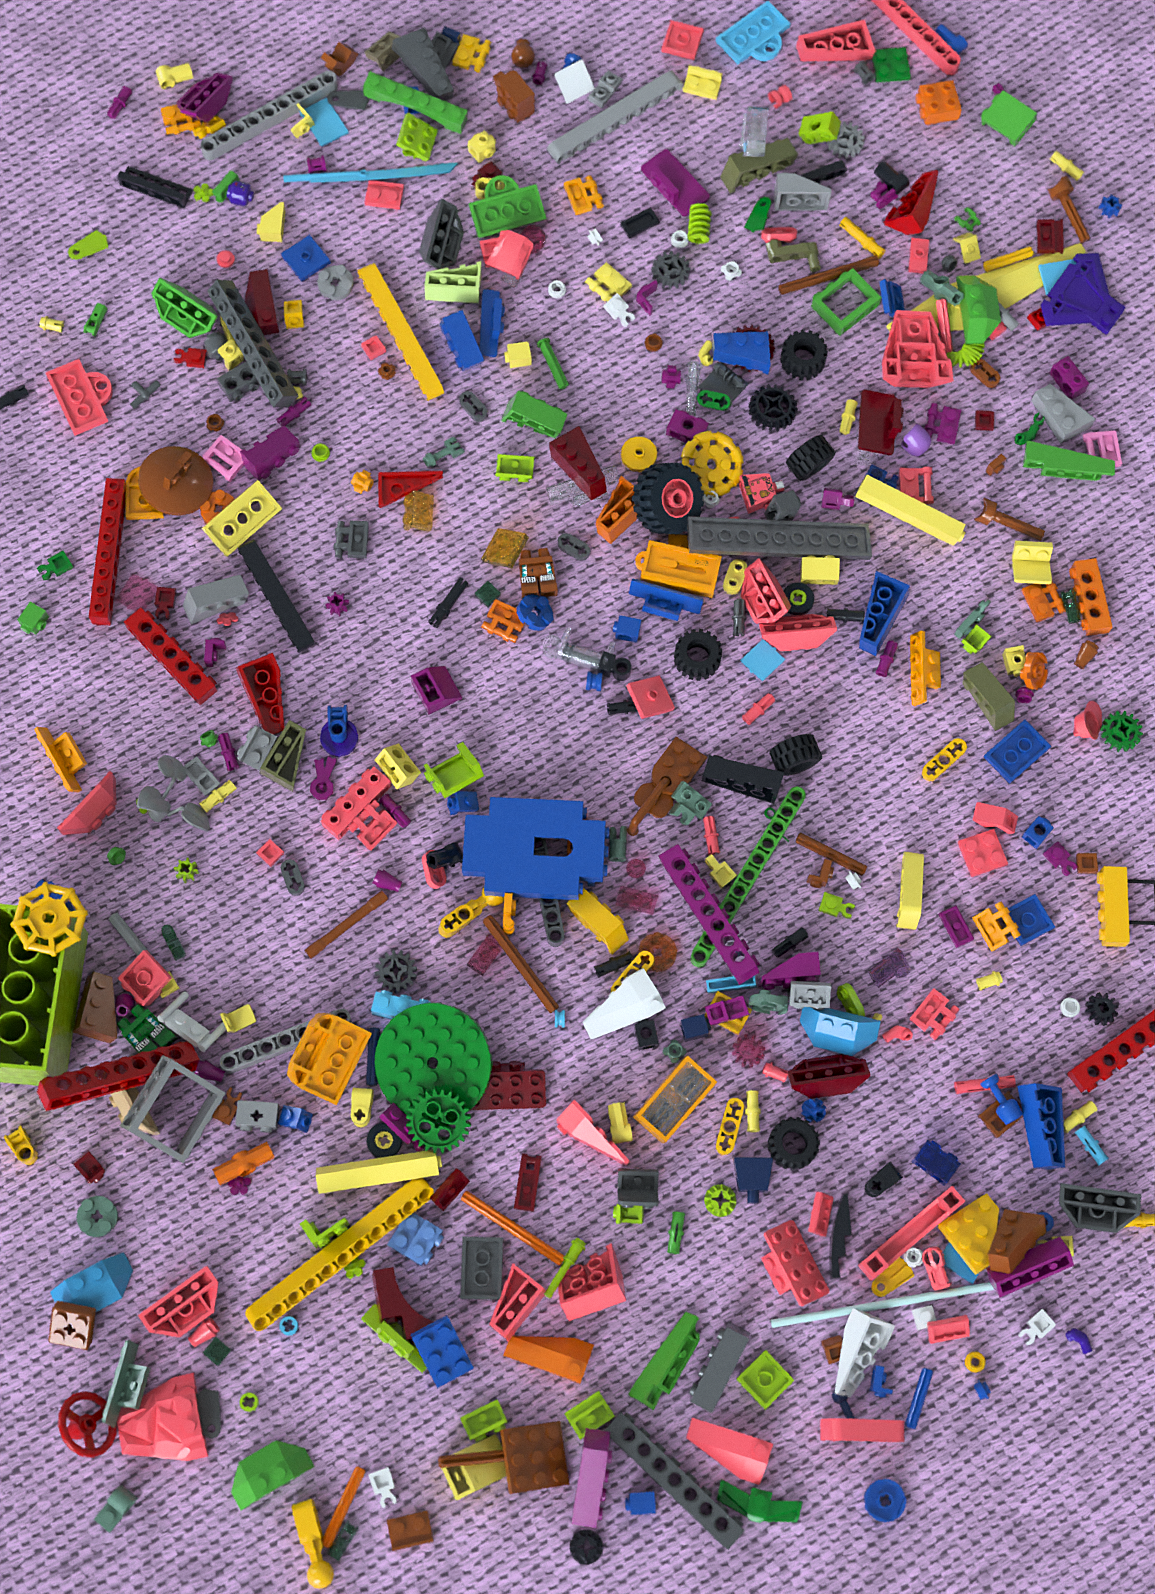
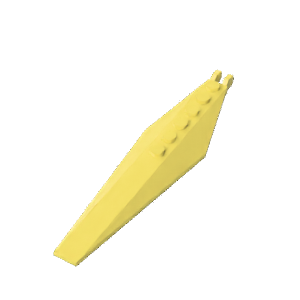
M1078 243L1064 248L1063 254L1055 252V254L1040 255L977 275V277L996 288L998 302L1007 309L1043 287L1038 268L1039 265L1071 260L1076 254H1085L1087 252L1082 244ZM957 282L951 284L958 289ZM933 295L911 311L931 312L940 332L936 307L937 299ZM947 302L950 330H964L960 304L954 306ZM892 322L886 326L889 331L891 329Z

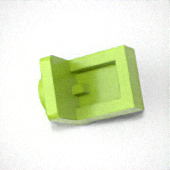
M976 625L961 642L964 644L963 648L968 653L972 654L974 652L977 654L992 636L979 625Z
M617 1203V1206H614L613 1218H616V1224H621L622 1222L642 1224L644 1222V1208L642 1206L625 1208Z

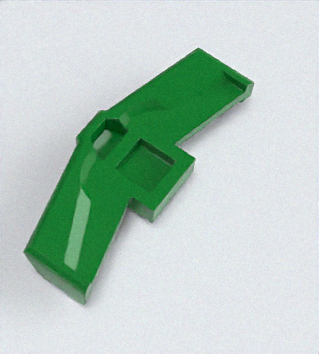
M723 1479L720 1481L716 1498L717 1501L747 1517L748 1520L757 1523L797 1522L803 1502L771 1501L772 1492L751 1487L749 1495Z

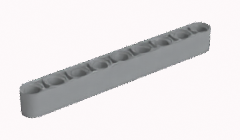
M672 70L664 73L557 138L548 145L547 151L560 164L562 160H567L575 155V152L582 151L590 146V143H595L603 138V135L606 133L610 134L618 129V126L621 124L623 126L628 123L634 116L637 117L646 112L647 108L654 107L662 99L669 98L677 90L680 91L683 87L682 81Z
M325 71L201 141L200 145L203 157L206 160H214L300 111L296 105L297 103L305 109L327 97L329 93L336 91L338 88L336 74L333 71Z

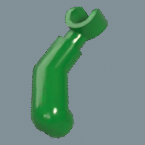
M1036 413L1034 415V423L1031 424L1029 430L1015 435V443L1021 446L1026 444L1027 441L1034 440L1039 426L1044 424L1045 416L1041 421H1036L1039 417V413Z

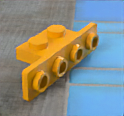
M922 630L910 635L912 706H917L927 701L926 687L932 689L941 688L940 652L925 648V631Z
M36 727L34 730L37 734V739L44 746L45 753L54 764V769L60 775L64 787L69 792L82 791L74 774L83 768L87 762L70 732H65L54 740L48 728Z

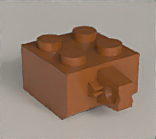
M511 70L506 74L500 71L493 75V82L497 90V102L501 107L504 106L510 119H514L519 123L535 113V93L517 71Z

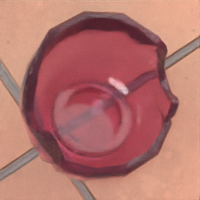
M526 226L520 235L525 236L534 244L531 254L538 253L545 245V233L539 226Z

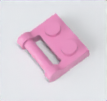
M1116 430L1086 433L1082 436L1083 441L1086 443L1088 455L1095 456L1093 440H1097L1100 457L1114 460L1115 467H1121L1122 460Z
M222 435L218 437L202 456L208 465L224 475L225 479L229 482L235 478L236 474L244 466L240 453L242 449ZM215 454L232 466L230 470L226 469L212 459V456Z

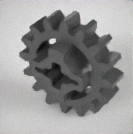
M670 251L669 255L663 252V257L657 255V260H653L652 278L656 279L658 284L662 283V288L666 285L669 286L670 290L672 286L679 288V283L684 285L685 280L689 279V261L685 262V256L680 258L679 252L676 255H673V251Z
M392 950V955L390 956L386 952L385 959L379 957L381 964L375 965V968L379 970L375 972V976L380 977L377 979V983H383L382 989L389 987V992L396 989L397 993H400V988L407 991L406 985L413 986L414 984L411 979H417V975L413 973L417 971V967L413 966L415 960L409 961L410 954L403 956L402 950L399 954ZM398 960L404 961L408 966L402 965ZM391 961L390 965L388 967H385V965ZM395 964H396V966H397V968H398V970H399V971H398V975H397V979H396V976L394 975V972H393V971H394V968H395ZM408 975V977L403 982H401V979L404 976ZM385 977L392 979L394 984L388 982Z

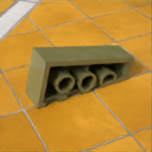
M788 138L778 139L769 144H762L753 149L749 148L740 153H733L728 157L720 178L729 193H733L736 191L735 188L740 185L746 187L755 178L761 180L770 171L773 174L793 165L798 153Z

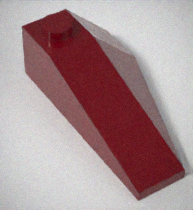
M268 269L252 271L249 273L245 303L264 336L279 333Z

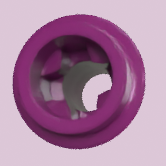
M378 869L372 884L376 885L377 888L398 892L402 881L384 869L383 871Z
M120 994L115 999L117 1014L126 1016L134 1008L135 1001L131 995Z
M199 1060L195 1074L205 1080L222 1082L225 1071L206 1060Z

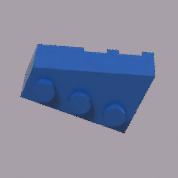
M463 310L442 318L439 326L447 339L450 351H453L456 357L454 359L457 367L465 371L482 364L484 358Z

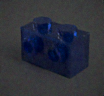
M927 1140L911 1162L945 1186L961 1163L958 1162V1158L952 1153H946L941 1150L940 1144L933 1140L931 1142Z

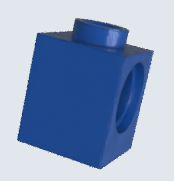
M619 615V620L614 621L612 631L616 633L615 639L637 643L641 619Z
M1038 816L1023 834L1022 838L1037 849L1054 827L1051 826V822L1048 819ZM1034 828H1040L1043 834H1037Z
M654 1491L629 1493V1498H625L626 1511H630V1515L656 1513Z

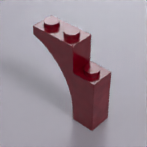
M394 1267L373 1270L372 1280L380 1323L385 1321L388 1325H392L400 1320L403 1338L412 1346H416L410 1334L434 1321L423 1317L407 1303L398 1287Z

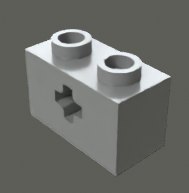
M238 1100L235 1124L242 1131H252V1128H260V1132L272 1133V1129L277 1130L280 1105L271 1102ZM257 1113H259L262 1116V1118H259L258 1121H256L253 1118V1116H256Z

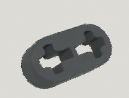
M465 391L460 395L461 407L474 421L482 422L487 418L486 407L474 393ZM464 398H471V404L469 402L464 403ZM474 408H476L479 412L482 411V416H480L479 414L476 415V410Z
M568 533L559 536L558 547L560 550L580 561H584L589 557L590 547L585 542ZM569 539V544L564 546L563 541ZM584 548L586 554L582 553L579 555L577 549L582 550Z
M285 860L281 864V872L286 887L291 895H301L304 892L305 885L298 865L294 860ZM289 864L291 865V867L295 866V868L292 869L294 874L293 876H290L288 871H284L287 869V865ZM294 879L296 880L297 884H301V886L298 887V891H295L294 888H290L293 887L292 880Z

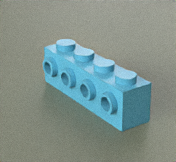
M381 990V993H375L371 1012L375 1016L393 1019L407 1008L431 1002L425 999H420L419 1001L411 1000L412 997L407 995L393 996L392 992Z

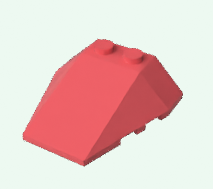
M895 311L882 359L883 380L892 386L931 388L953 381L952 363L946 355L944 343H941L938 335L939 331L931 312Z

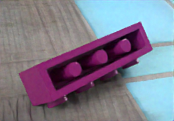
M1059 1236L1033 1249H1029L1025 1253V1258L1011 1274L991 1271L990 1267H987L986 1270L991 1285L1001 1298L1074 1266L1069 1248Z

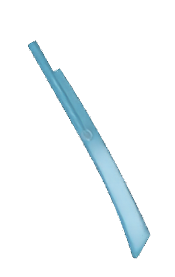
M442 163L388 170L283 175L284 182L310 181V183L404 178L450 173L458 163Z

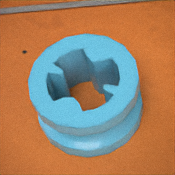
M555 1010V1028L559 1025L565 1028V1010L561 1012Z
M287 1316L280 1321L279 1328L283 1334L290 1336L297 1332L298 1322L295 1318ZM288 1320H292V1325L294 1326L293 1330L289 1329L290 1332H286V1327L283 1326L285 1321L288 1323Z

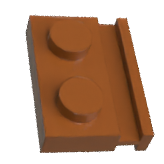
M1009 1090L1004 1094L1006 1100H1016ZM998 1100L978 1116L996 1139L1023 1117L1021 1116L1012 1123L1005 1125L996 1114V1108L1000 1105Z
M428 1510L386 1520L392 1551L434 1542Z

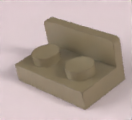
M390 31L364 52L368 59L378 64L381 71H385L400 58L392 50L393 39L401 36Z

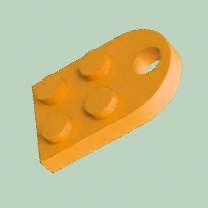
M140 467L133 469L126 478V519H164V513L149 505L140 492L138 484Z

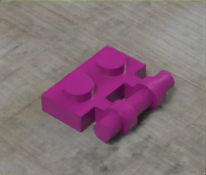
M932 403L927 412L928 421L924 429L931 438L932 433L938 434L936 441L955 444L961 410L944 406L942 412H939L937 410L938 404ZM935 419L940 420L939 427L934 425Z

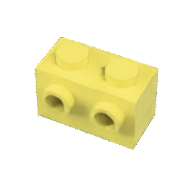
M814 555L802 557L800 583L838 585L840 558H835V556L831 555L824 556V558H816Z

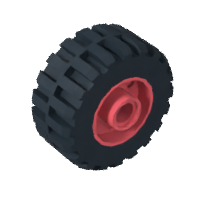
M682 463L653 464L642 471V475H639L636 480L638 482L637 485H634L633 491L635 493L632 496V501H634L635 505L633 506L634 512L638 514L636 517L639 522H642L644 528L658 534H680L683 531H687L688 517H700L702 513L701 507L704 506V501H702L704 491L701 490V481L697 480L698 476L694 471L691 472L690 467L684 466Z

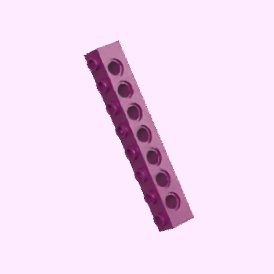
M679 844L660 854L658 857L738 984L740 985L760 973L757 967L760 965L754 954L750 956L748 953L749 946L744 939L740 940L737 936L740 934L734 923L730 925L727 919L730 917L724 908L720 909L717 905L720 903L714 893L710 894L708 891L710 886L705 878L701 879L699 877L700 871L696 864L693 863L691 865L688 860L691 857L685 848L681 849ZM685 865L683 869L677 870L678 866ZM689 880H695L691 885L686 884ZM699 895H705L703 899L696 900ZM714 910L713 914L706 915L707 911ZM719 925L724 926L722 930H715ZM728 941H734L731 946H726L725 944ZM744 956L742 961H735L737 957Z

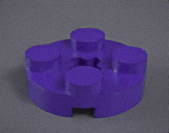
M348 720L347 738L343 742L336 743L330 738L327 722L321 730V745L328 754L335 757L350 754L356 748L359 741L355 725ZM336 729L333 733L339 734L342 730Z

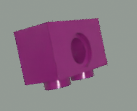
M675 409L667 426L666 435L687 443L694 439L693 436L708 431L709 423L703 418H696L686 411ZM690 426L692 427V429H686L684 427Z

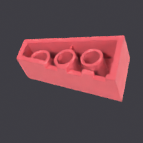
M865 19L800 35L796 44L801 61L872 60L875 52Z

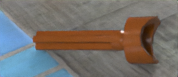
M1064 176L1056 186L1046 189L1052 201L1060 200L1080 242L1084 243L1089 241L1091 237L1069 195L1073 192L1074 188L1068 176Z
M985 497L982 499L984 504L983 511L980 516L974 518V521L987 526L993 520L1039 541L1042 540L1045 530L997 511V502Z

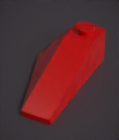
M937 169L921 174L910 187L912 192L901 197L900 201L902 204L897 209L893 207L889 211L883 222L885 226L906 235L919 234L925 229L929 220L939 172Z
M270 653L236 667L235 669L262 729L273 735L283 731L284 716L281 675L274 654Z

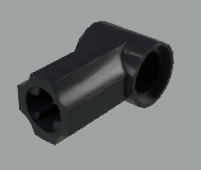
M882 161L874 170V174L887 185L888 191L895 189V194L897 195L910 185L907 176L903 173L898 174L886 161Z
M453 842L443 849L429 852L426 862L433 869L448 865L455 867V864L462 863L463 853L458 843Z

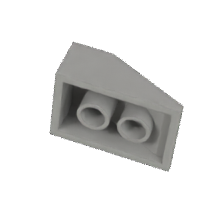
M784 172L777 174L774 188V210H827L831 189L795 173Z

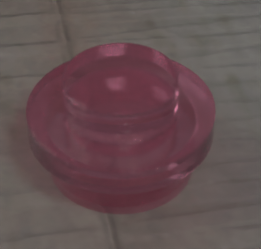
M639 859L629 861L626 867L628 875L632 878L642 877L646 870L644 862Z

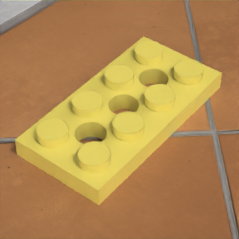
M256 480L203 526L202 530L220 551L228 557L282 508L259 480ZM253 501H257L260 504L258 512L253 511L251 508ZM240 513L245 514L247 517L244 524L239 523L237 520V516ZM226 525H230L233 528V533L230 536H227L223 531Z

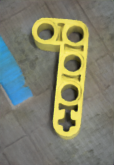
M903 853L900 906L897 912L898 923L896 924L898 928L913 930L917 928L922 909L924 854Z

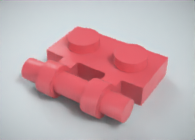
M373 800L370 805L367 804L364 807V811L358 817L355 816L352 819V823L348 826L351 832H354L357 828L361 830L356 837L371 851L397 824L386 810L382 809L379 813L375 811L379 806L376 800ZM371 816L373 819L366 826L363 822Z
M933 988L909 1020L923 1031H926L929 1026L932 1027L933 1031L930 1037L936 1040L939 1035L944 1034L945 1028L950 1021L953 1022L959 1008L955 1005L950 1010L946 1008L945 1005L949 999ZM939 1013H942L944 1017L938 1023L934 1019Z

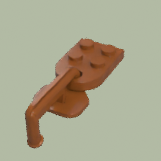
M675 737L654 765L651 773L652 783L642 784L634 794V802L640 809L630 822L627 829L628 834L631 836L638 834V826L647 813L655 818L665 817L673 807V799L671 797L681 781H685L689 785L707 760V756L678 737Z

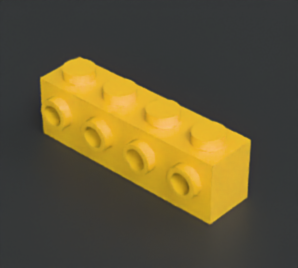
M1103 866L1097 873V884H1100L1097 901L1100 902L1101 908L1098 911V921H1101L1099 940H1102V946L1126 947L1130 943L1127 867Z

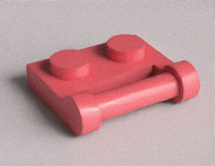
M899 468L900 491L924 504H933L934 497L931 491L932 468ZM918 476H923L924 497H919Z

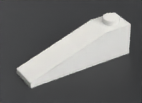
M644 968L626 977L621 982L622 985L615 992L612 991L608 995L609 998L582 1022L590 1039L649 1018L666 1008L658 990Z
M852 1309L844 1330L835 1387L836 1394L847 1395L851 1398L864 1379L863 1370L869 1365L873 1366L876 1362L873 1356L879 1348L885 1349L895 1325L867 1312Z

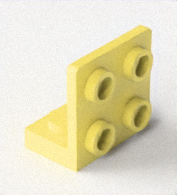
M1015 541L1012 553L1014 582L1051 584L1050 558L1053 543Z

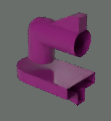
M880 181L870 193V197L877 202L876 207L878 209L884 208L898 198V195L895 194V189H891L881 196L882 193L888 190V187Z

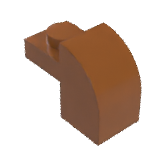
M338 42L332 54L324 52L321 59L326 62V68L333 71L337 76H342L353 65L359 53L347 44Z

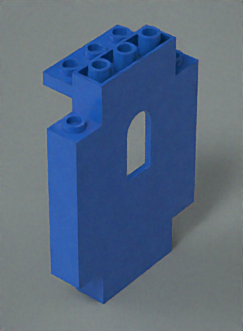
M490 797L489 816H465L462 874L463 876L485 877V896L504 897L505 893H512L513 897L579 900V894H583V883L580 881L587 882L588 887H595V882H603V876H607L608 865H604V857L608 858V846H605V839H609V827H606V821L583 820L587 819V807H583V801ZM534 839H567L572 843L573 850L565 857L534 855Z

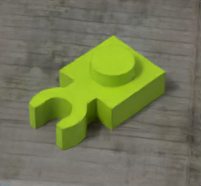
M824 892L818 911L837 917L839 912L843 917L850 919L852 915L846 912V908L854 909L855 905L852 903L842 904L843 898Z

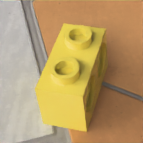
M399 743L384 748L375 759L396 789L412 784L421 774Z

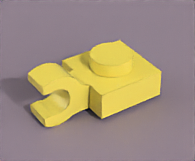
M712 854L704 861L713 870L709 875L721 889L737 876L725 861L719 864Z

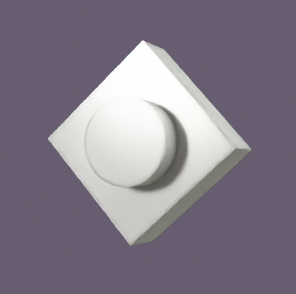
M932 1305L912 1310L917 1331L926 1329L927 1322L936 1321Z

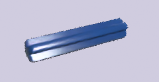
M923 1368L905 1422V1426L908 1428L916 1429L933 1375V1371Z

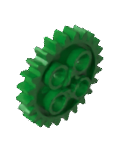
M434 1087L433 1093L426 1089L425 1096L421 1093L418 1094L419 1101L413 1099L412 1103L414 1106H409L408 1108L412 1113L406 1115V1118L411 1121H408L406 1126L412 1127L408 1134H415L412 1141L420 1140L418 1147L425 1144V1151L433 1147V1153L436 1152L437 1148H440L441 1152L444 1153L445 1147L452 1151V1144L459 1147L458 1140L465 1141L463 1134H469V1130L465 1127H471V1122L466 1120L471 1119V1114H466L469 1111V1106L463 1107L465 1099L458 1101L460 1094H456L453 1097L452 1090L447 1094L444 1087H442L441 1092H438L436 1087ZM434 1103L439 1109L431 1111L428 1105ZM454 1111L457 1117L450 1119L447 1116V1112ZM438 1117H441L442 1120L440 1121V1123H436V1119H438ZM428 1122L431 1128L423 1129L420 1124ZM445 1129L450 1135L442 1137L439 1131Z

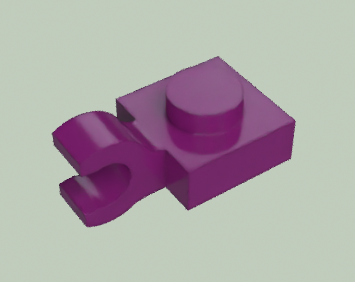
M824 488L821 508L840 510V505L853 507V495L842 496V490Z

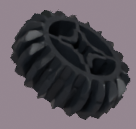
M768 384L766 389L761 386L760 390H756L754 396L752 395L750 398L751 402L748 407L749 415H752L751 420L756 421V426L762 424V430L766 427H769V432L773 428L778 432L780 427L785 430L786 426H790L792 420L796 418L798 408L796 407L797 401L794 400L795 396L790 395V390L784 391V386L777 388V384L774 387ZM783 402L785 403L788 410L786 413L783 411V408L781 407ZM759 403L763 404L765 408L764 413L760 411Z

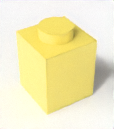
M528 341L507 344V351L504 352L505 362H509L510 368L531 365V352Z

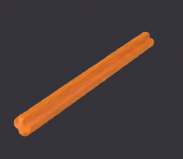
M469 1191L463 1193L461 1197L463 1202L557 1265L563 1263V1254Z

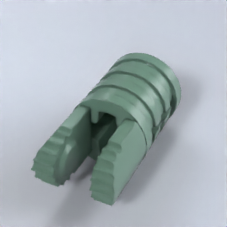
M627 826L620 827L619 839H616V828L610 827L609 861L624 862L626 861Z

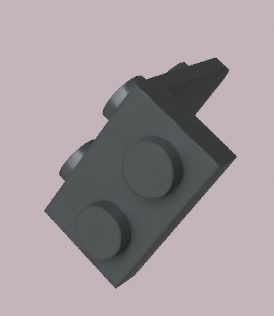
M618 1168V1204L625 1208L642 1206L643 1208L650 1209L658 1206V1170Z

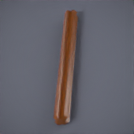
M875 255L778 285V290L781 295L839 278L843 272H848L852 268L859 272L879 265V259Z
M492 915L485 917L483 923L548 1012H555L559 1005L495 918Z

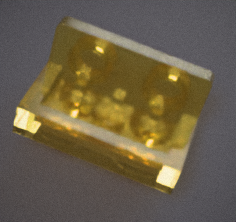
M414 490L405 497L404 530L408 531L411 528L423 531L432 530L433 495Z

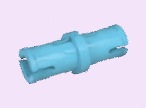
M1085 1125L1074 1132L1084 1144L1085 1151H1089L1098 1166L1109 1159L1098 1145L1099 1141L1093 1138Z

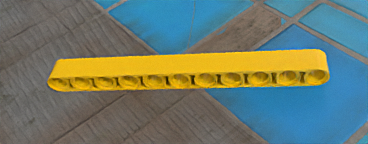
M424 1178L410 1180L260 1297L245 1311V1316L254 1330L262 1331L427 1203L434 1194L433 1188Z

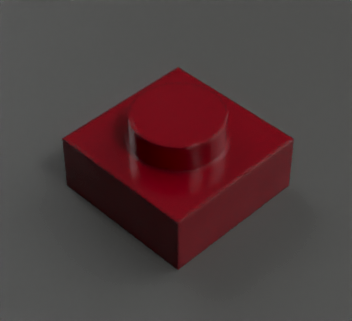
M976 410L975 430L993 431L994 411Z

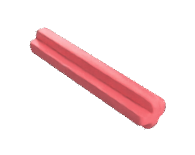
M939 299L936 301L940 338L941 343L945 345V352L948 353L953 351L947 300Z

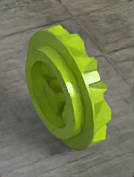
M714 1185L705 1194V1207L714 1216H727L735 1209L737 1203L736 1194L726 1185ZM722 1192L723 1199L729 1202H724L719 1209L718 1202L712 1199L718 1198Z

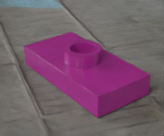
M957 905L938 914L956 949L974 941V937Z

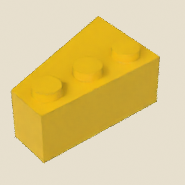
M583 888V894H579V900H569L567 906L570 912L586 929L589 928L597 936L596 939L599 942L603 941L607 945L608 952L613 955L629 940L623 926L624 921L619 915L616 914L614 916L611 913V909L605 903L601 904L598 901V897L592 891L588 892Z

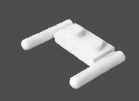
M182 992L157 1018L193 1046H198L200 1051L205 1052L226 1030L225 1025L222 1022L210 1034L208 1029L177 1009L189 997L187 992Z

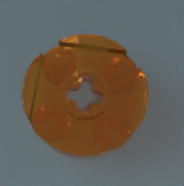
M660 932L646 936L639 945L638 954L642 951L654 954V948L662 950V956L657 955L655 957V963L649 971L663 972L671 968L675 963L677 955L674 941L669 936ZM649 955L646 957H641V959L643 960L641 963L642 966L645 963L650 964V961L648 960L650 957Z

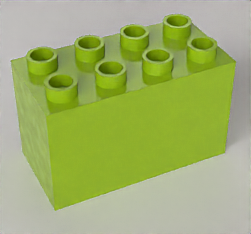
M0 904V1082L38 1086L43 1078L58 1076L68 1071L88 932L83 927L80 942H76L57 953V956L52 957L50 954L32 950L26 951L14 928H11V922H13L18 905ZM27 906L22 919L29 917L30 908ZM47 914L44 922L52 923L55 916ZM71 918V925L68 929L72 932L74 931L77 918ZM29 925L23 927L28 937H30L33 932ZM66 933L55 939V944L60 943L69 936ZM38 938L35 942L49 946V940Z

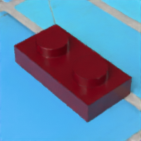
M456 1168L434 1192L430 1200L444 1212L470 1182L469 1179Z

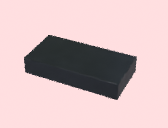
M650 207L620 222V226L628 238H631L659 224L660 220Z

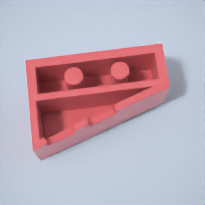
M513 1263L489 1323L492 1329L507 1341L511 1339L545 1296V1289Z

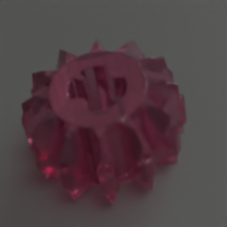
M748 1034L744 1035V1040L738 1037V1044L734 1043L732 1046L736 1049L732 1052V1056H738L735 1059L736 1063L741 1060L743 1061L741 1064L743 1068L746 1062H748L749 1068H753V1062L759 1065L761 1063L759 1059H764L765 1057L761 1053L765 1051V1047H759L762 1040L760 1039L755 1042V1035L752 1036L751 1040H749ZM748 1047L752 1048L751 1052L754 1051L750 1055L745 1054Z

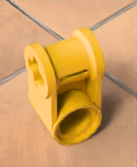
M21 1125L10 1135L3 1136L17 1159L23 1164L32 1165L37 1161V1150ZM31 1150L30 1157L23 1159L24 1152Z

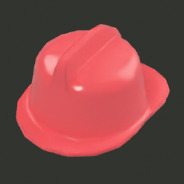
M1089 701L1085 710L1075 716L1074 736L1082 738L1091 737L1094 740L1098 738L1102 726V712L1095 701Z

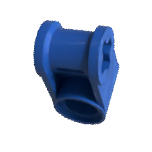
M328 705L327 715L330 738L336 743L343 742L347 738L348 707L347 705L343 707H331V705ZM336 729L342 730L339 734L333 733Z

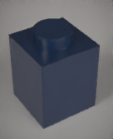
M704 1014L680 1021L685 1042L707 1037L711 1030L709 1019H705Z

